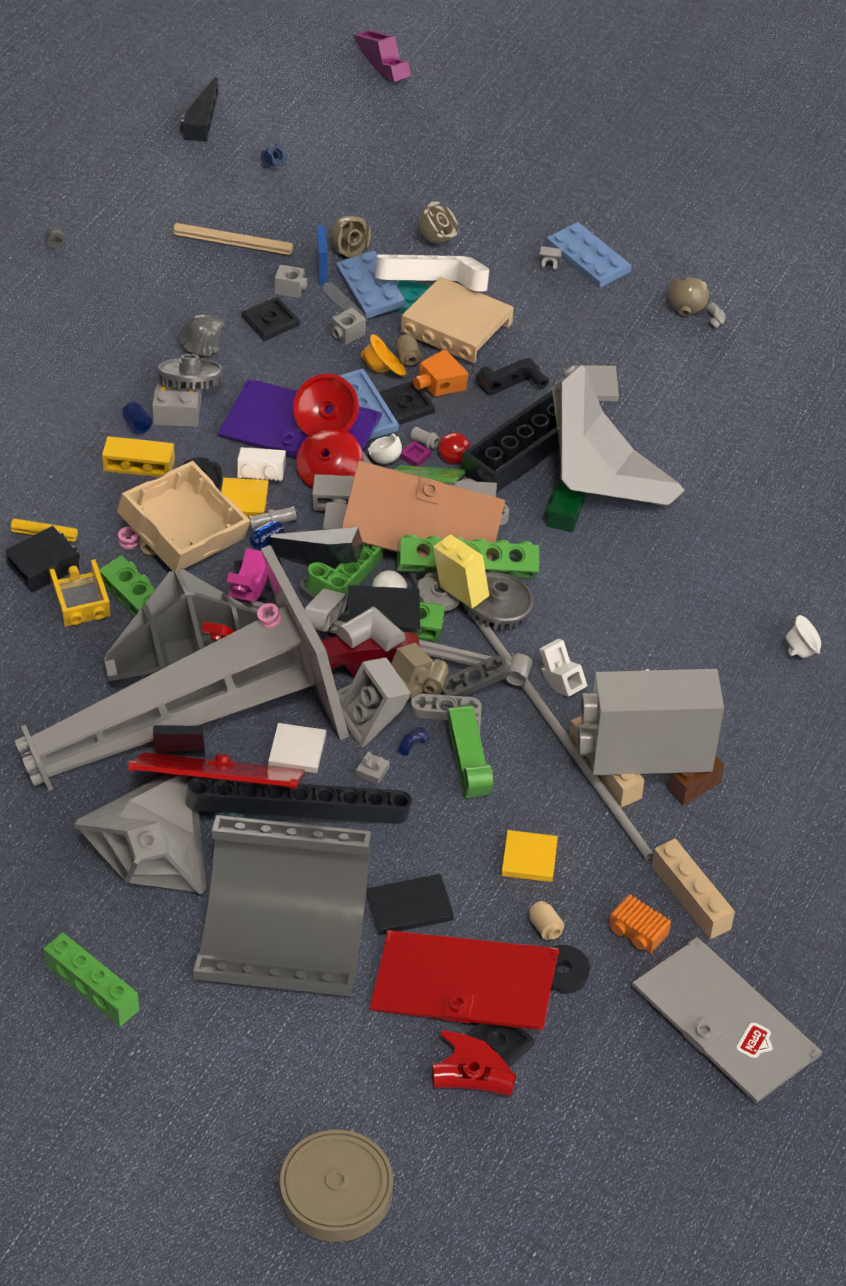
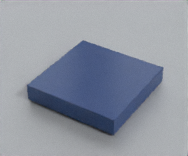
M324 225L317 226L319 285H326L327 242Z

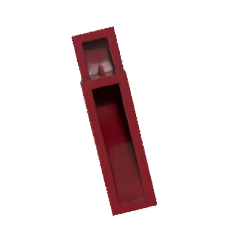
M403 632L405 634V641L387 652L371 637L354 648H351L339 636L321 640L326 649L331 669L345 664L354 678L362 662L387 658L390 664H392L397 648L416 643L420 647L418 635Z

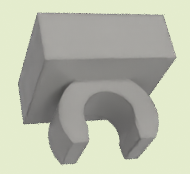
M541 246L540 261H542V269H545L546 263L551 262L553 263V271H556L557 263H561L562 249Z
M367 752L356 769V776L379 785L389 769L390 761Z

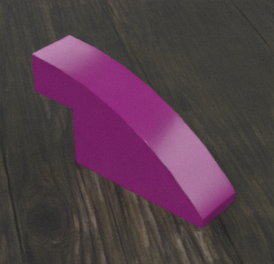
M367 30L353 35L362 53L381 75L394 82L411 76L408 61L399 59L395 36L374 30Z

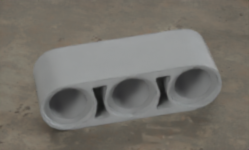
M324 588L306 606L305 612L315 630L328 631L344 613L348 595Z

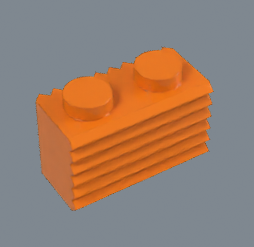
M628 894L610 914L609 926L616 935L627 937L639 950L645 949L649 953H653L668 936L671 925L670 919H666L661 913L654 911L653 908L637 900L631 894Z

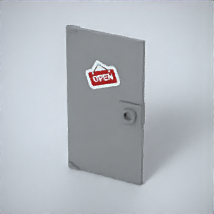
M698 937L632 983V986L682 1032L683 1036L701 1053H704L755 1103H758L808 1064L814 1062L823 1053Z

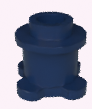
M277 143L274 147H268L262 151L261 161L267 168H274L280 162H286L287 155L284 154L283 146Z

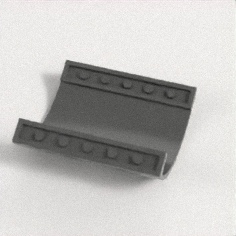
M216 815L212 829V839L215 840L210 893L202 942L193 970V979L351 996L364 917L371 831Z

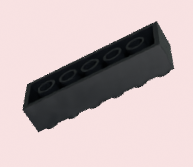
M552 390L462 452L461 469H465V474L476 482L497 483V493L560 448Z

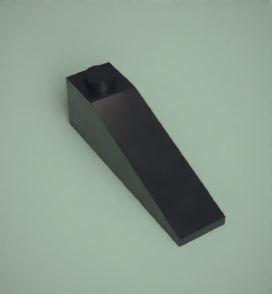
M214 77L186 111L184 120L180 121V132H183L184 140L207 142L219 94L218 77Z
M358 527L271 534L270 536L275 554H279L280 557L333 564L357 562L364 547Z

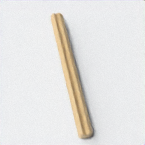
M176 223L173 228V233L177 236L291 255L293 252V244L289 242Z

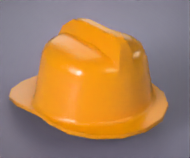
M372 334L370 336L371 343L361 351V357L367 366L377 373L392 370L398 375H406L405 367L377 335Z

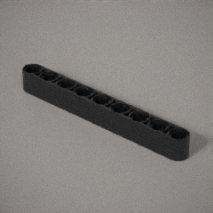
M195 777L188 782L185 803L188 808L195 811L398 824L407 820L412 798L409 793L402 790L298 784L296 789H292L289 786Z

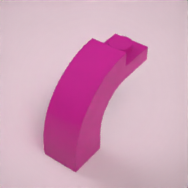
M246 548L239 574H228L227 583L231 587L230 597L249 602L257 601L268 577L262 551Z

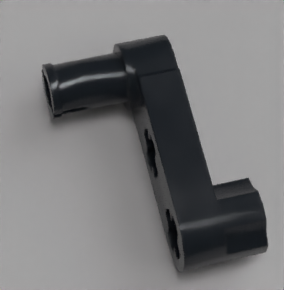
M531 358L521 359L496 371L485 366L480 369L475 377L476 381L491 395L527 379H531L539 389H544L549 384V379L540 371L539 366Z

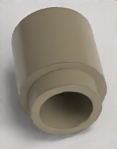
M409 334L400 336L397 340L396 348L401 363L406 366L417 364L421 360V352L416 339Z
M439 659L433 660L429 676L426 678L422 688L425 693L438 695L442 692L445 678L449 676V667L446 662Z

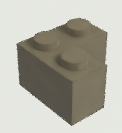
M416 643L397 648L391 664L411 692L408 700L422 693L423 685L429 676L433 660Z

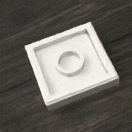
M278 723L268 761L269 766L303 769L305 772L317 773L326 739V730Z

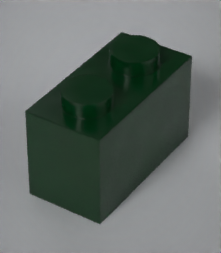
M560 480L557 489L553 488L551 504L547 503L544 517H548L547 527L573 533L585 502L586 493L569 490Z

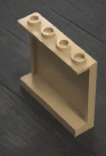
M440 277L402 315L401 332L441 350L446 349L448 353L475 363L477 351L501 326L508 328L512 324L514 307Z

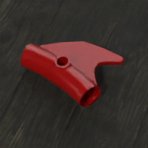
M446 1030L441 1031V1037L454 1048V1053L442 1062L432 1064L433 1088L473 1089L508 1097L511 1096L516 1073L511 1071L503 1059L486 1042L465 1034Z

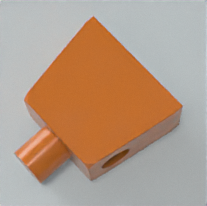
M445 349L420 363L419 373L417 377L413 378V384L417 390L426 387L433 396H441L466 390L469 373Z

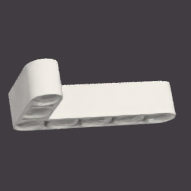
M377 255L375 277L384 280L437 281L440 277H443L450 281H458L470 290L487 291L489 268L475 259L466 256Z

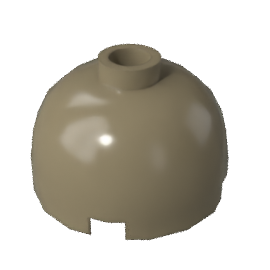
M431 202L419 213L417 219V227L421 237L432 244H443L457 234L455 228L458 227L455 216L449 208L439 206L441 204L439 202Z
M346 215L337 219L331 226L329 233L333 248L346 257L352 258L361 255L362 253L359 252L363 251L364 248L367 249L371 240V228L366 224V220L353 215Z
M679 277L672 279L667 291L670 306L682 316H690L702 311L710 295V289H707V284L692 277H686L685 280L680 281Z

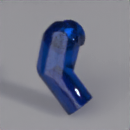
M417 727L406 733L397 749L398 753L407 756L413 744L417 740L421 743L427 742L430 738V733L424 727Z

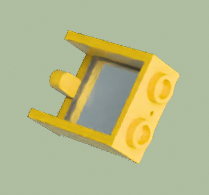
M95 559L91 560V573L79 575L77 566H71L68 569L69 578L58 580L55 570L50 569L51 587L53 588L65 627L111 616L110 601Z

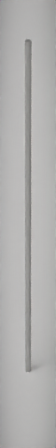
M362 452L363 462L372 464L365 453ZM477 616L474 622L497 654L505 660L511 661V655L488 625L486 628L485 623L480 625V617ZM527 679L526 683L521 686L643 857L646 860L652 858L654 854L599 777L593 775L592 767L583 755L578 754L576 745Z

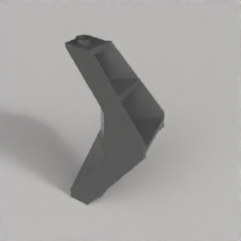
M184 569L170 571L102 658L107 682L158 672L214 643V641L210 640L208 634L201 631L204 622L224 624L237 631L259 620L257 611L252 610Z

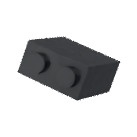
M54 526L5 549L7 566L31 593L51 584L50 569L55 570L57 579L68 575V569L71 566H77L80 569L78 549L75 546H71L67 542L65 535L62 532L59 533Z

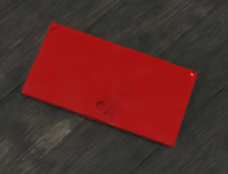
M143 752L134 760H130L128 765V771L142 770L289 786L292 789L297 788L298 783L305 774L303 769L239 763L236 760H231L229 755L216 754L215 758L212 757L211 759Z
M388 930L370 1011L437 1018L444 1021L462 1023L473 1022L544 1030L559 954L558 948Z

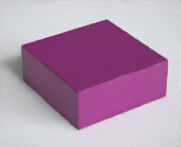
M416 441L410 443L400 454V459L411 466H421L431 458V450Z

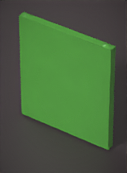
M399 465L393 469L414 476L447 483H455L465 474V469Z

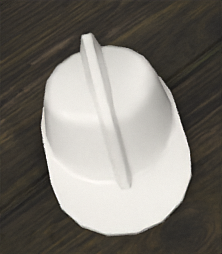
M798 615L795 625L786 635V640L790 645L788 648L790 656L797 654L804 659L815 653L820 654L821 640L816 629L805 617Z

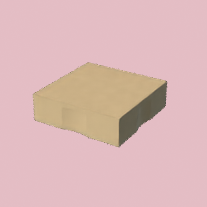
M193 461L169 471L159 479L147 481L122 493L117 510L120 516L172 571L185 569L244 540L250 524L247 516L216 488L213 481Z

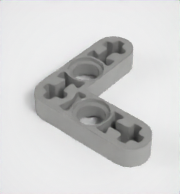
M418 694L412 698V714L424 719L448 720L447 711L440 708V706L445 704L452 707L473 705L480 735L482 705L478 699L434 694ZM420 704H424V708H420Z

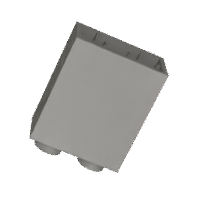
M717 669L596 672L593 693H581V720L583 724L589 725L577 726L578 754L591 756L593 775L713 772L724 712Z

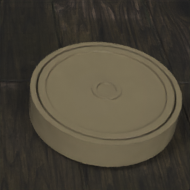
M326 1130L315 1133L294 1146L284 1160L280 1173V1197L283 1209L289 1220L300 1231L313 1238L329 1242H343L359 1238L377 1227L390 1208L393 1195V1173L390 1162L376 1143L359 1133L348 1130Z

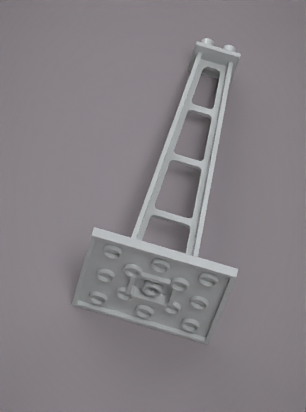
M270 545L262 548L261 551L282 618L278 626L270 629L264 628L260 621L257 620L33 736H30L26 725L22 726L21 728L25 736L14 741L34 787L45 782L48 790L51 791L53 790L49 780L51 776L154 741L153 726L155 725L197 726L310 686L313 687L339 739L343 740L349 737L326 649Z

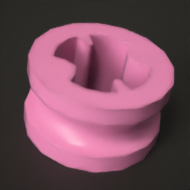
M132 527L120 529L118 532L119 545L124 549H134L137 547L139 535Z
M264 604L257 611L260 624L264 628H274L281 622V614L275 604Z

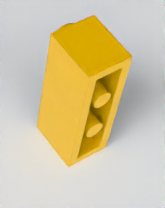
M107 436L102 454L103 470L162 477L173 468L175 461L174 443Z

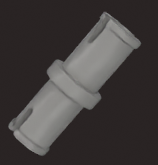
M291 506L290 508L277 511L271 509L268 510V513L249 516L253 531L272 526V528L277 527V524L293 520L296 521L297 516L294 506Z

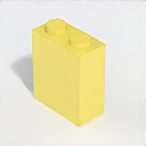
M451 534L433 546L439 583L442 589L472 609L489 596L483 555Z

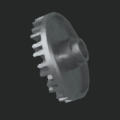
M185 354L181 358L164 361L157 367V381H159V384L162 383L166 387L172 385L173 388H178L179 390L185 385L187 390H195V386L201 389H208L209 386H218L223 380V368L220 364L211 360L200 359L198 355Z
M486 572L489 596L473 609L463 603L464 610L469 609L468 615L472 616V620H475L478 616L480 617V625L485 623L487 628L489 622L495 623L494 629L499 627L502 631L505 624L509 625V629H512V627L516 629L519 622L522 625L524 622H527L533 607V595L521 580L510 574Z

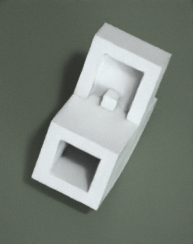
M557 639L539 649L545 666L541 668L543 676L557 693L569 697L587 687L581 665L570 662L563 640Z

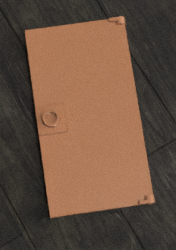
M358 461L342 528L358 527L364 544L397 552V544L400 538L405 535H416L418 538L438 536L444 539L451 534L454 537L463 538L464 541L485 539L487 542H496L505 500L432 479ZM418 549V550H417V553H418L419 556H421V557H426V556H427V553H426L425 550H423V549ZM487 553L486 557L491 560L493 554Z

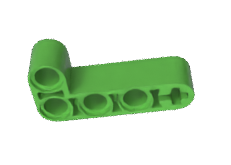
M363 543L364 547L357 562L340 563L336 569L320 562L310 564L306 578L307 590L318 595L325 588L348 595V585L359 586L382 561L384 549Z
M473 705L447 708L448 725L464 798L490 795L493 787V774L490 764L485 763Z

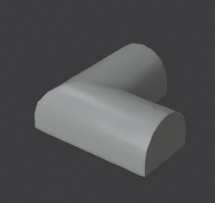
M374 606L339 626L336 633L351 648L371 637L387 652L405 641V634Z

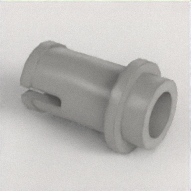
M417 426L410 435L411 440L426 445L427 449L437 448L440 442V437H438L437 433H429Z

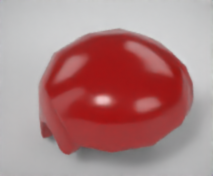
M449 433L443 436L437 448L440 459L449 464H461L462 452L471 447L470 441L460 433Z

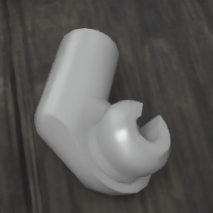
M714 302L710 303L707 306V311L713 318L709 322L714 328H718L720 324H724L726 315Z

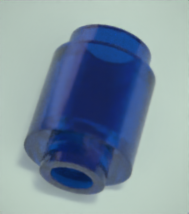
M131 402L123 408V418L136 434L146 433L151 428L152 418L140 404Z
M269 520L250 531L249 541L254 548L261 550L272 545L271 534H282L285 532L279 521Z

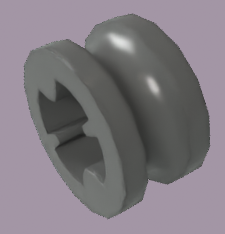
M53 227L46 231L45 238L49 247L59 248L65 243L62 229Z

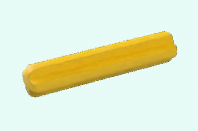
M12 519L10 526L12 532L35 535L54 526L59 533L62 532L65 535L67 541L75 542L78 537V530L76 528L28 520Z

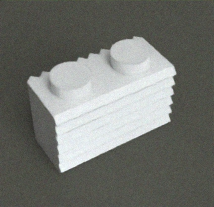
M241 447L238 457V477H243L244 479L246 477L248 479L261 478L262 480L265 478L266 480L274 479L275 481H281L285 471L286 451Z

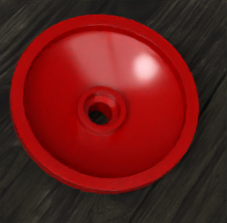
M319 374L305 381L298 389L293 402V413L298 426L307 435H311L324 428H339L348 432L357 419L359 399L355 389L346 379L335 374ZM328 407H333L331 413L326 412Z
M324 428L309 435L301 444L296 457L297 471L304 483L312 489L315 475L355 476L358 461L363 462L362 449L356 438L343 429ZM325 452H330L327 457H323Z

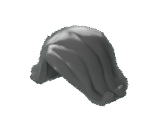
M202 313L194 316L180 331L178 336L179 344L190 354L207 357L217 353L220 350L221 329L224 326L223 320L216 316Z

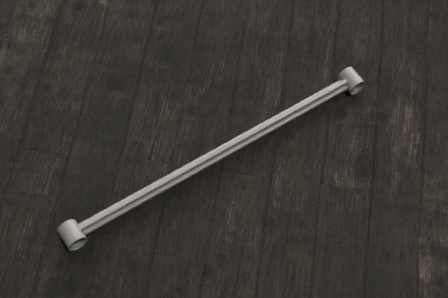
M235 599L255 611H258L262 605L266 604L257 601L249 602ZM337 620L327 632L336 634L337 628L346 622ZM419 640L421 649L427 655L473 666L492 657ZM515 654L512 656L511 661L506 660L510 666L506 680L512 685L522 686L526 683L533 662L527 655ZM497 664V665H496L495 671H497V672L500 671V669H499V667L501 666L500 664Z

